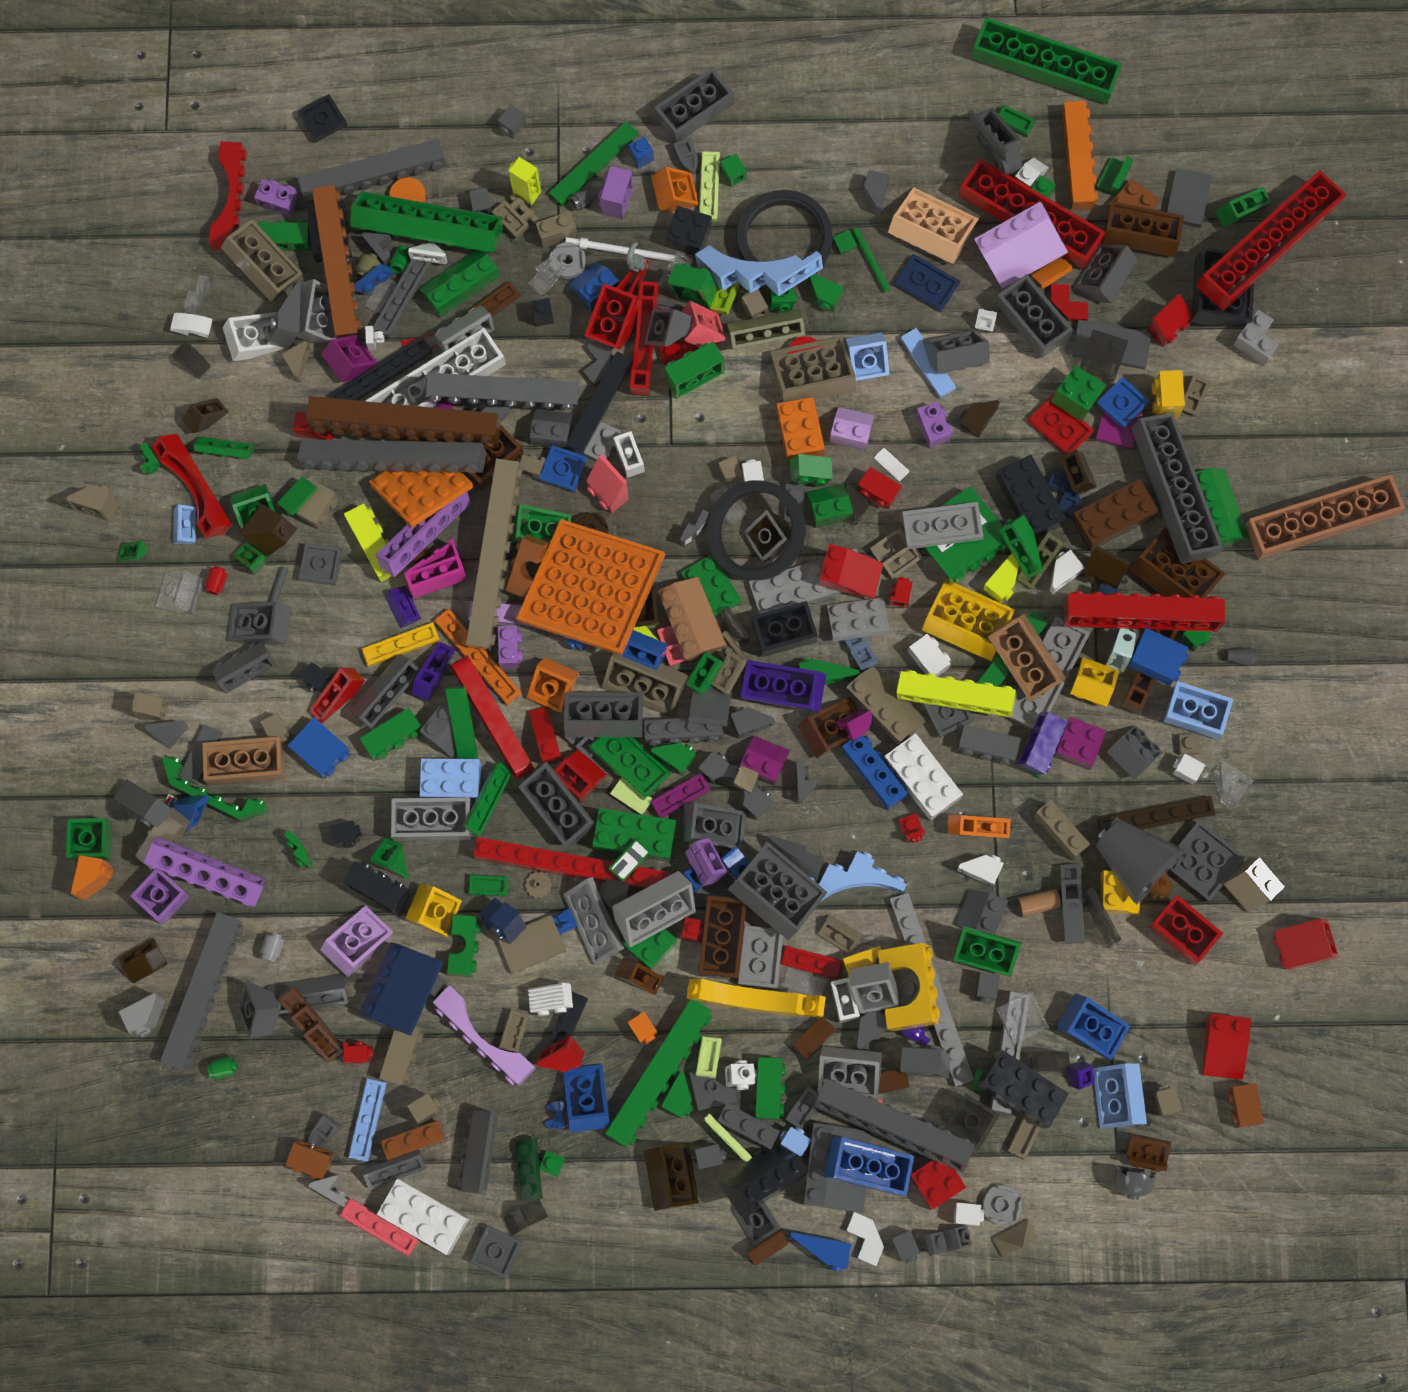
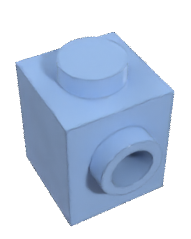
M791 1127L789 1131L784 1130L779 1138L781 1147L798 1154L800 1158L811 1139L805 1136L806 1133L798 1127H795V1129Z

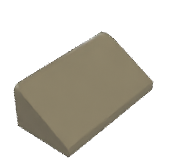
M832 915L827 917L817 933L849 955H851L862 938L860 933Z

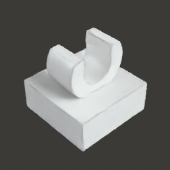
M979 309L975 328L993 332L997 312Z
M365 326L368 350H376V343H385L383 332H375L373 326Z

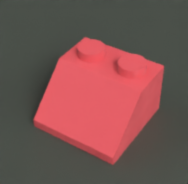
M689 301L680 311L692 316L690 328L687 334L683 336L684 341L688 344H694L699 347L704 343H711L713 341L716 343L726 339L717 313L692 301Z

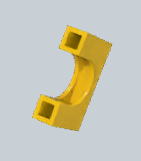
M917 943L878 950L879 964L889 962L892 972L911 969L916 973L920 982L919 993L912 1003L902 1007L885 1009L887 1029L899 1031L939 1024L940 1010L936 1005L938 992L933 981L935 970L931 964L933 953L929 945Z

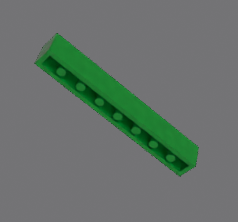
M689 1001L605 1133L607 1136L626 1148L628 1145L632 1146L638 1137L636 1135L639 1127L643 1129L649 1120L646 1117L649 1111L654 1112L660 1102L657 1100L661 1093L665 1094L670 1087L668 1081L672 1076L674 1078L677 1076L681 1069L679 1064L682 1059L687 1060L692 1052L689 1048L693 1042L697 1044L702 1036V1033H700L703 1026L708 1027L713 1019L711 1016L712 1010L698 1001Z

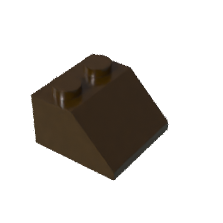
M1096 546L1081 576L1089 583L1104 584L1117 589L1131 562Z

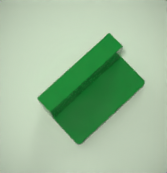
M1127 156L1123 162L1111 157L1096 188L1116 197L1134 159Z
M302 476L277 504L288 516L290 514L294 515L318 488Z

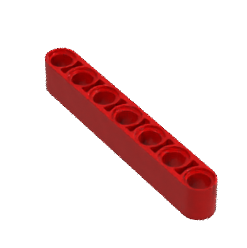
M466 655L450 664L460 685L466 686L468 699L515 778L518 780L533 771L534 767L469 656Z

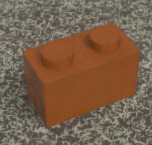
M1257 1084L1230 1087L1229 1092H1227V1099L1229 1104H1232L1233 1112H1231L1232 1123L1236 1124V1128L1264 1124Z
M298 1139L293 1142L286 1166L291 1167L290 1169L297 1173L305 1172L312 1179H324L329 1173L335 1153Z

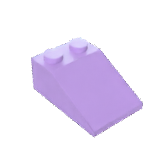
M364 906L325 940L321 951L349 977L393 934V931L367 906Z

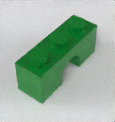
M453 914L451 934L453 937L465 939L466 947L459 954H449L447 969L449 976L473 978V973L477 972V961L474 960L475 953L479 952L477 934L481 933L482 926L477 916Z

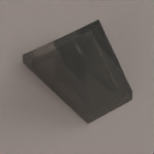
M185 342L172 354V357L197 379L211 367L193 346Z
M537 1199L519 1207L503 1218L513 1236L546 1219L548 1215L540 1199Z

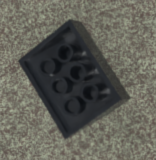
M1202 247L1196 255L1191 322L1204 325L1252 323L1254 284L1224 311L1196 287L1201 277L1224 257L1228 251Z

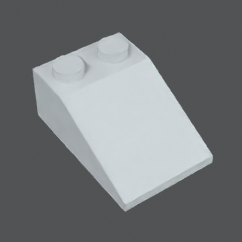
M277 312L227 319L223 326V331L233 361L252 359L285 348L267 344V337H265L266 326H269L271 319L275 317Z

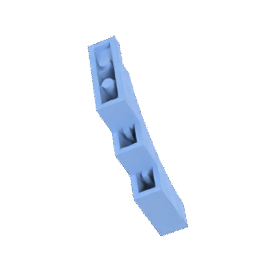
M710 245L695 254L697 267L707 269L715 284L721 290H725L739 282L746 290L752 293L766 284L780 296L823 269L822 257L817 251L807 256L804 260L795 255L767 262L735 259L720 253Z

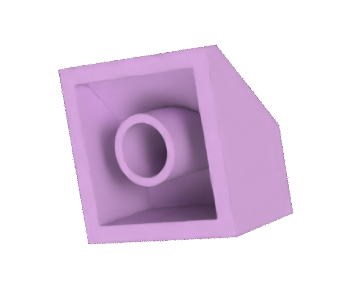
M838 407L830 435V443L866 451L875 415Z

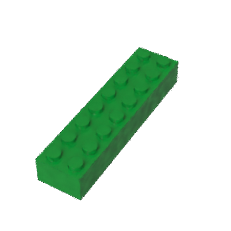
M986 17L975 42L971 59L1107 105L1122 67L1120 62Z
M361 191L351 206L350 226L356 227L359 230L367 229L376 233H389L397 237L405 236L413 240L421 239L427 240L430 243L438 242L447 246L463 247L467 250L476 249L484 253H494L502 238L503 217Z

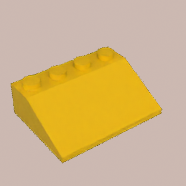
M945 579L928 613L922 631L992 661L997 650L988 636L1009 623L1015 609L956 583L949 585L948 580Z

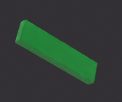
M448 686L445 690L458 759H478L466 686Z
M501 762L494 763L463 824L476 837L481 836L512 774Z

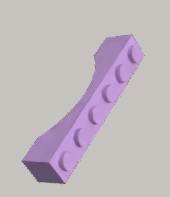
M450 985L433 1001L436 1005L434 1010L442 1017L446 1015L451 1019L448 1023L456 1031L460 1028L464 1032L462 1037L470 1044L474 1042L478 1046L476 1050L484 1058L488 1055L493 1060L490 1064L497 1071L502 1069L507 1074L505 1078L512 1085L517 1083L520 1086L536 1069L521 1053L500 1050L483 1040L470 1022L466 1001Z

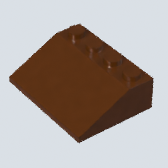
M1166 528L1160 532L1130 569L1133 574L1164 597L1180 595V597L1188 598V596L1197 595L1200 598H1206L1225 575V572L1207 559L1181 564L1169 530Z

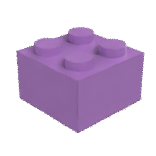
M610 166L609 172H606L604 176V188H601L599 191V207L602 208L603 215L623 219L633 190L632 171Z
M155 869L131 894V897L154 919L164 925L188 900L190 895L164 871Z

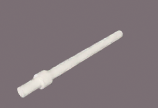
M566 237L565 241L574 243L580 249L585 250L590 248L626 255L629 247L593 242L587 238L575 239ZM641 249L634 250V253L642 255L644 258L674 262L675 255Z

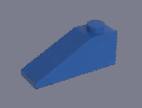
M791 1232V1238L823 1263L831 1265L830 1270L842 1272V1268H847L851 1249L850 1243Z

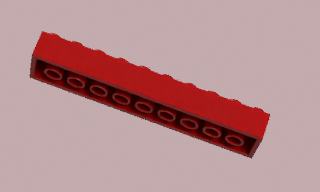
M1319 170L1201 277L1196 287L1224 311L1332 213L1347 194Z

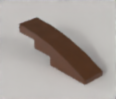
M295 986L278 997V1001L291 1014L290 1018L303 1031V1036L328 1063L344 1052L343 1047L331 1030Z

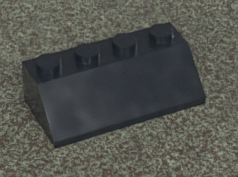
M777 1146L720 1180L718 1184L739 1215L743 1216L800 1181L809 1170L798 1154Z

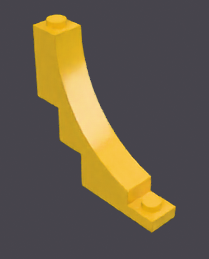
M689 979L686 999L720 1007H736L752 1012H769L781 1016L823 1017L826 997L746 988L705 979Z

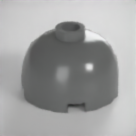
M1116 1167V1186L1122 1193L1127 1194L1128 1199L1139 1200V1196L1148 1195L1154 1188L1155 1172L1150 1171V1174H1146L1144 1169L1122 1167L1121 1170L1119 1167Z

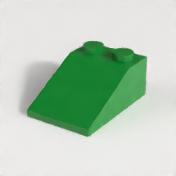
M518 504L516 516H512L511 523H514L513 534H509L511 546L516 547L520 538L522 539L524 536L530 535L548 542L547 550L560 519L571 522V514Z

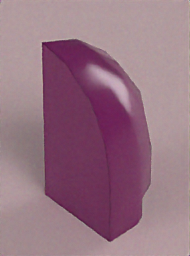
M871 710L858 711L837 721L840 730L844 729L849 734L847 737L851 740L861 737L868 731L871 725Z

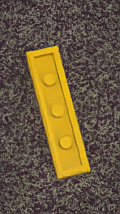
M432 622L361 649L367 666L371 667L395 658L398 654L403 655L436 643L440 639Z

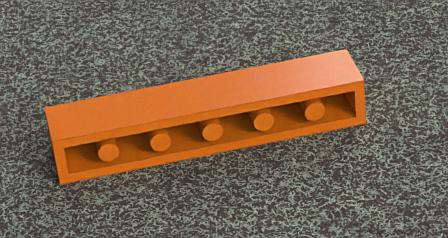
M1086 101L1064 102L1062 118L1071 210L1093 209L1095 202L1098 201V192L1094 191L1096 174H1093L1092 170L1095 167L1094 157H1091L1093 141H1090L1089 138L1092 132L1091 124H1088L1090 108L1086 106Z

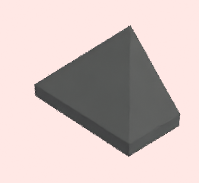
M183 720L145 725V729L169 749L188 729L187 724Z

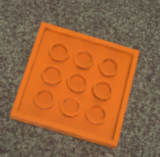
M386 470L369 481L371 487L411 528L473 488L472 482L462 472L439 471L435 473L431 471L398 472Z

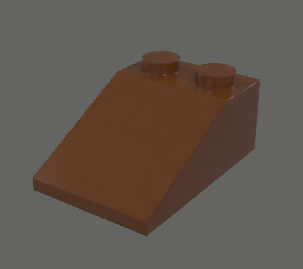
M851 697L808 716L797 725L816 759L851 740L847 737L849 734L844 729L840 730L837 721L858 712Z

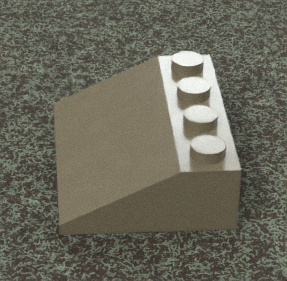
M843 336L770 351L782 402L814 397V400L856 391V376ZM821 346V347H817V348H813V349H808V350H804V351H800V352H796V353H792V354H787V352H792V351H797V350H801V349H806V348Z

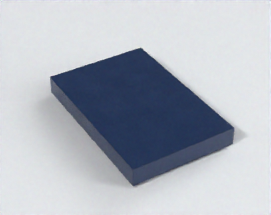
M915 254L912 255L894 282V286L939 312H942L960 284V280Z

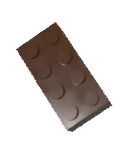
M1139 479L1075 512L1071 520L1089 551H1092L1096 546L1100 547L1154 519L1159 510Z
M708 895L699 977L738 981L747 906L740 899Z

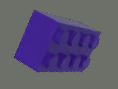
M747 660L741 698L749 701L820 712L827 674L814 670Z

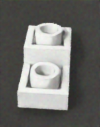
M174 313L170 330L187 336L189 333L208 338L212 319L194 314Z

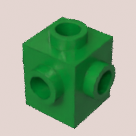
M793 287L780 296L770 289V311L787 312L793 309L794 303H797V292H794Z

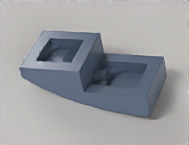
M865 637L844 640L861 672L878 664L877 658L870 649Z

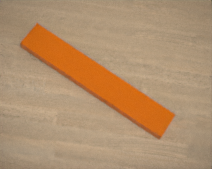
M449 608L434 620L464 656H469L478 673L506 705L522 694L485 650L469 648L466 645L468 630Z

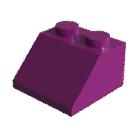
M358 335L332 339L321 354L341 382L351 381L378 364Z
M754 736L739 768L744 766L759 773L758 779L775 786L790 750Z

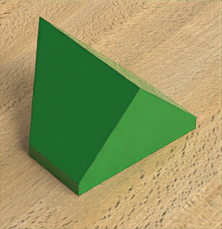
M385 838L372 855L370 861L374 866L409 880L403 844Z

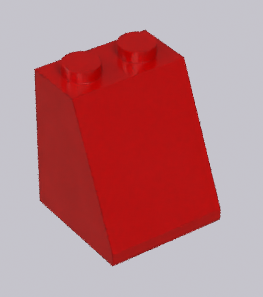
M1320 918L1275 931L1274 942L1276 947L1280 948L1282 955L1279 956L1282 967H1285L1286 970L1339 958L1327 919Z

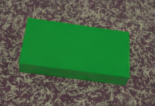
M1005 105L1002 106L998 113L1014 132L1028 137L1036 121Z
M470 875L468 895L508 897L509 877Z

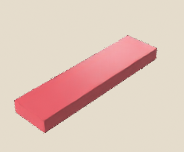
M352 1198L348 1200L340 1214L342 1218L407 1256H410L419 1241L415 1236L378 1216L376 1212Z

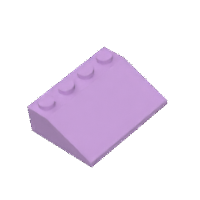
M1041 202L975 238L979 249L1002 289L1015 283L1024 275H1029L1068 253Z

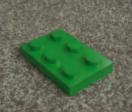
M713 555L681 572L684 580L699 577L715 618L742 603L740 596Z

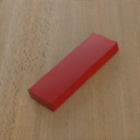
M785 945L780 965L837 980L842 960Z

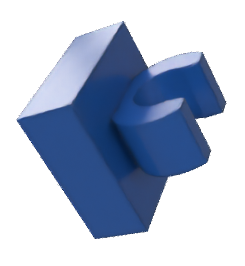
M570 908L552 916L560 935L577 928Z

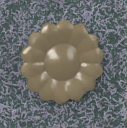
M534 872V874H530L529 878L526 879V891L530 896H534V898H543L551 891V879L548 878L547 874H543V872Z

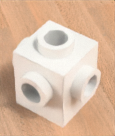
M741 1060L726 1066V1087L748 1090L749 1086L755 1084L757 1079V1071L754 1069V1064H747V1061Z

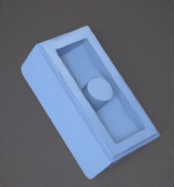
M178 504L174 507L173 543H195L196 507Z

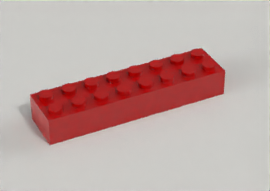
M981 158L960 187L959 197L1002 222L1041 202L1068 251L1067 254L1061 257L1083 270L1102 243L1106 233L1010 175L1004 176L1001 170Z
M1074 591L1068 594L1064 603V627L1148 628L1150 630L1218 632L1225 623V599H1219L1218 596L1200 598V596L1191 595L1185 598L1180 597V595L1161 597L1160 594L1141 596L1139 593H1132L1128 596L1122 595V593L1103 595L1101 592L1083 594L1081 591Z

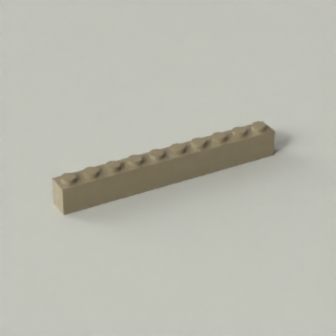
M496 459L466 642L469 648L491 651V647L495 646L496 643L494 628L498 627L499 624L497 610L498 608L501 609L502 605L500 591L504 590L505 586L503 572L507 571L508 560L505 559L506 553H510L511 549L509 534H513L514 523L511 522L512 516H516L517 505L514 504L515 497H519L520 486H517L518 479H521L523 474V468H520V464L517 461Z

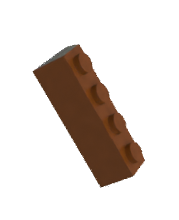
M1111 201L1103 243L1127 245L1130 249L1175 258L1180 244L1184 215Z

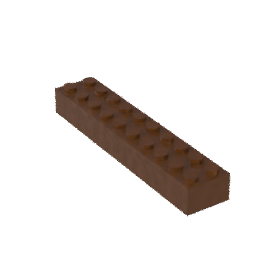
M309 396L306 419L311 429L320 434L332 432L335 435H344L346 433L355 437L367 435L374 439L388 437L390 440L395 441L407 439L408 441L416 442L420 440L426 442L482 443L485 449L499 448L501 424L496 413Z

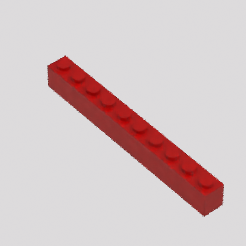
M477 837L474 858L480 861L582 880L593 877L594 882L641 891L670 876L669 872L637 867L623 882L609 869L614 863L611 861Z

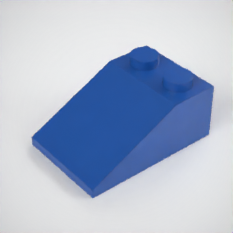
M1075 993L1056 1028L1112 1060L1130 1025L1088 997Z
M602 1064L578 1067L577 1069L563 1072L570 1133L609 1128V1114Z

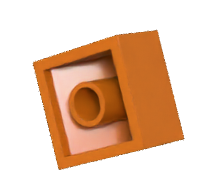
M664 167L651 176L657 205L660 210L675 212L677 206L687 209L699 206L691 172Z
M545 657L536 667L527 698L561 713L565 707L566 692L573 691L579 672Z
M79 855L71 894L80 900H86L108 885V881L113 876L112 865L103 859Z

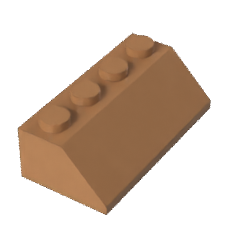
M699 577L673 583L658 591L686 660L695 662L702 658L705 651L711 654L727 646Z
M1024 613L988 636L1029 701L1060 684L1066 678Z
M280 736L202 743L203 776L208 786L285 779V760Z

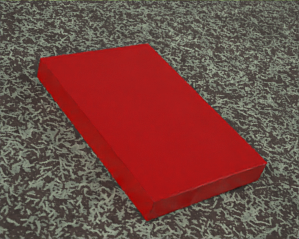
M1052 394L1033 413L1027 422L1062 453L1067 454L1078 449L1094 433V429L1085 421H1080L1052 403L1051 400L1054 396Z

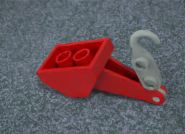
M637 242L630 246L627 253V265L631 269L616 288L603 283L584 335L621 350L632 334L637 321L640 297L636 295L639 290L640 281L643 280L650 265V261L644 259V256L634 253L638 245Z

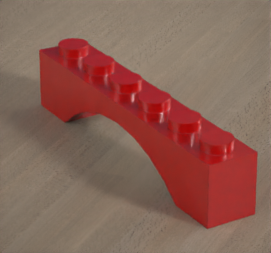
M220 141L218 159L228 175L229 195L223 212L210 228L209 244L212 250H222L221 246L225 239L240 227L238 213L242 209L240 195L244 192L242 177H245L246 174L244 160H247V150L244 149L242 142Z
M640 281L638 296L640 297L637 314L630 392L633 395L649 396L654 346L645 345L644 342L653 308H658L659 284L658 282Z
M178 434L159 436L151 448L160 463L176 473L190 490L197 507V525L205 538L223 535L232 524Z

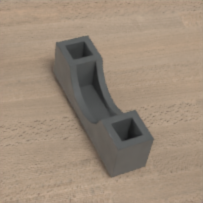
M712 751L698 767V772L714 784L722 780L734 782L740 768L735 764L731 766L727 762L728 759L722 753ZM756 783L752 793L742 791L744 793L743 809L758 821L772 804V795L765 789L760 790Z

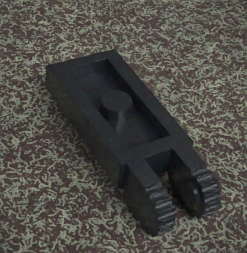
M571 991L573 1008H567V1012L560 1013L554 1026L555 1029L550 1038V1043L554 1044L560 1030L566 1032L563 1039L573 1035L588 1002L587 997Z

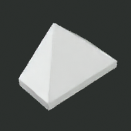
M427 243L409 248L408 252L412 260L447 264L446 254L435 243Z

